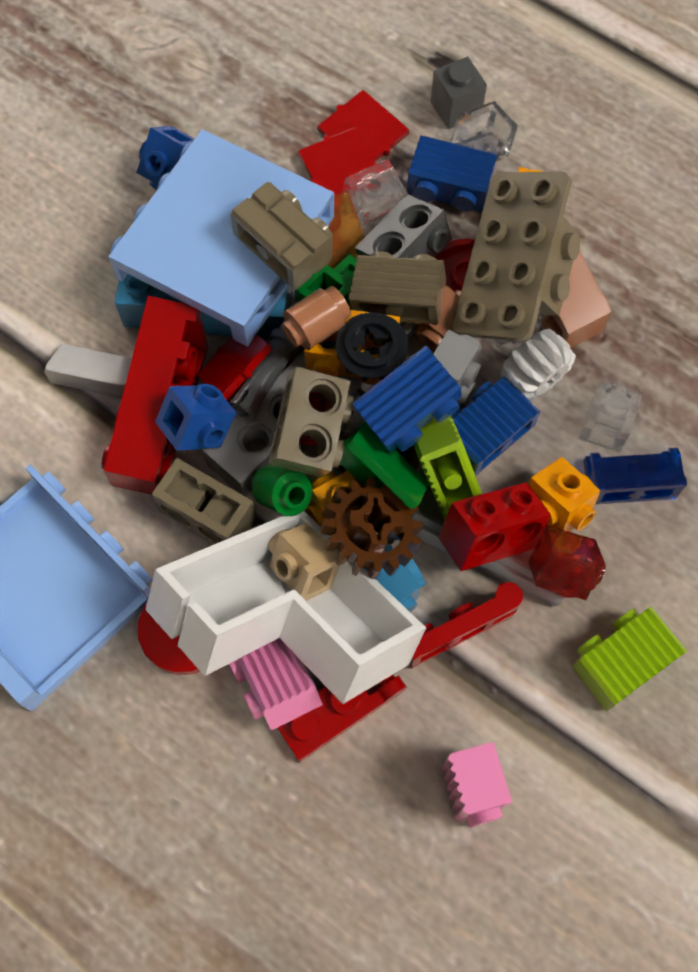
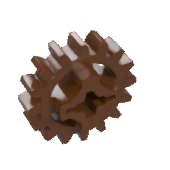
M368 477L363 488L355 480L349 482L345 491L338 488L331 499L332 503H327L322 514L326 520H324L320 528V533L331 535L324 546L325 550L333 551L337 549L340 554L335 563L340 566L346 561L353 564L352 575L357 576L362 568L368 569L371 579H376L382 568L389 576L394 575L399 568V564L406 567L414 556L412 552H415L422 542L416 535L423 528V522L412 520L419 509L418 506L413 510L410 509L397 495L391 493V489L385 483L382 488H377L373 477ZM359 504L358 510H351L348 515H344L345 511L350 507ZM395 540H399L398 546L385 552L387 544H393Z

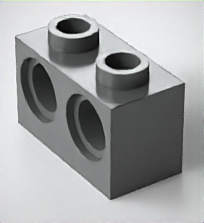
M407 194L355 247L357 255L371 256L374 252L382 251L397 258H413L418 254H427L435 258L452 240L444 209Z

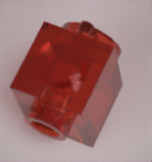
M546 525L528 560L536 587L556 592L566 598L587 600L590 592L602 581L606 569V563L596 539Z

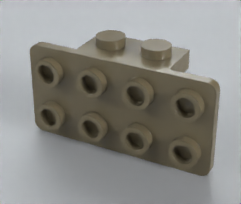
M498 172L493 175L452 326L454 332L459 335L466 334L478 338L528 341L533 335L539 311L544 315H560L562 303L568 297L570 290L569 275L573 260L577 258L580 251V235L563 217L572 183L571 178L566 172Z

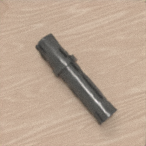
M281 325L279 329L272 330L268 336V340H270L269 345L273 349L255 368L252 376L244 381L239 391L229 402L238 416L243 417L246 411L245 419L252 420L255 417V413L291 357H296L302 349L301 346L295 347L291 344L284 334Z

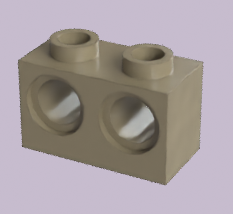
M295 367L287 376L269 465L318 477H323L330 473L332 467L337 468L339 466L344 450V441L338 439L342 422H348L353 407V396L348 395L349 380ZM309 392H318L326 398L328 403L326 412H319L311 407L308 399ZM300 436H310L316 441L318 454L315 458L308 457L301 452L299 448Z
M178 458L173 462L152 493L160 512L215 544L250 530L257 520L252 500Z

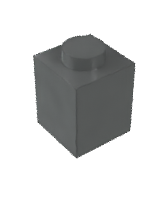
M468 56L433 71L431 103L448 129L477 118L483 112L487 84Z

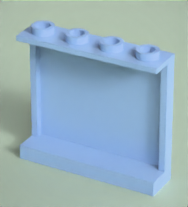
M202 129L193 142L185 145L181 152L180 160L172 171L162 176L157 191L147 204H143L138 209L133 224L124 236H120L115 240L108 257L117 280L123 282L128 274L229 325L233 339L248 347L289 285L233 234L230 215L232 210L247 197L250 199L252 193L268 181L281 192L288 190L293 193L298 199L302 211L312 220L315 217L320 218L329 226L334 218V192Z
M30 464L25 469L32 479L0 506V684L19 705L32 712L143 610L150 593L148 585L153 579L138 562L134 561L128 565L118 555L124 549L109 532L105 530L99 535L89 525L95 519L77 500L70 505L61 496L66 489L49 471L42 476Z

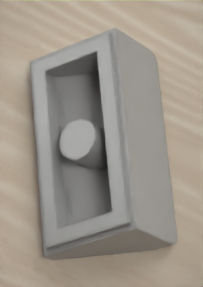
M61 344L46 364L44 373L50 383L122 398L132 358Z

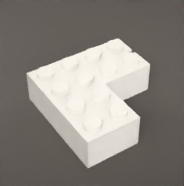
M305 511L295 516H281L155 569L146 611L171 639L180 635L178 647L204 676L280 638L336 698L344 704L408 666L426 630V627L376 579H371L364 568L360 570L357 576L352 575L353 564L349 561L339 566L330 590L307 601L295 589L291 590L269 567L273 554L268 550V544L275 534L281 530H290L307 523L326 542L331 537L330 535L320 533L321 527Z

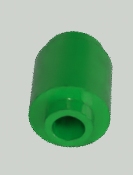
M268 464L260 468L252 478L251 487L256 501L282 515H298L307 508L311 501V482L301 472Z

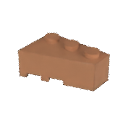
M580 251L577 258L573 260L569 275L570 290L568 297L562 303L560 315H544L539 311L537 317L544 329H551L557 335L563 337L571 346L570 349L603 332L611 314L609 302L597 285Z

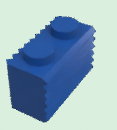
M420 135L408 172L407 193L409 195L414 194L416 198L425 202L437 200L440 203L445 202L447 205L452 204L461 211L476 210L478 213L482 212L490 181L494 175L498 154Z
M424 346L353 402L352 405L389 453L397 447L403 452L423 436L420 429L433 418L440 423L452 415L460 406L457 400L462 396L459 384L443 367L441 362L437 360L430 349Z
M505 376L501 377L494 384L490 381L484 383L473 394L472 400L474 402L470 403L463 410L458 408L451 415L475 476L536 425L541 412Z

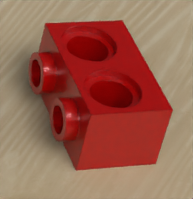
M525 482L452 502L438 539L459 570L464 571L533 550L551 514L528 483Z

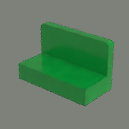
M363 421L343 440L344 450L340 464L363 486L368 477H373L377 488H382L385 483L391 489V493L397 495L410 509H415L421 503L429 482L396 450L389 453L365 421Z

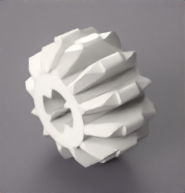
M545 329L534 333L528 341H523L517 349L512 351V355L505 360L500 375L502 377L505 376L529 401L534 400L536 397L542 396L547 390L552 389L558 381L563 379V376L571 370L576 355L563 337L557 335L551 329Z

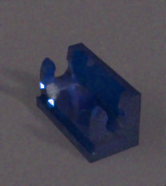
M678 447L668 448V451H662L660 454L601 457L600 453H590V456H585L583 460L585 475L601 490L595 505L674 500L688 485L686 476H684L681 454Z

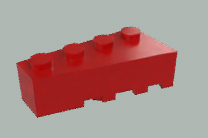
M153 296L147 297L120 407L115 417V427L111 443L105 447L102 455V469L114 487L152 495L173 463L176 449L155 421L170 386H197L199 380L197 375L202 370L209 348L200 310L188 304Z

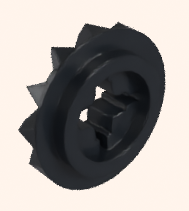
M369 312L356 315L349 319L338 332L336 338L337 360L341 361L347 374L352 372L360 376L364 382L369 378H380L383 380L402 365L407 357L408 338L406 332L395 319L385 314ZM366 334H368L369 339L375 345H383L379 348L377 360L371 356L369 351L361 352L365 349Z

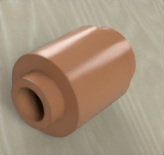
M330 286L326 290L319 288L284 311L285 322L281 327L293 346L298 347L302 345L305 349L310 350L345 326V320L351 317V310L343 295L335 287Z

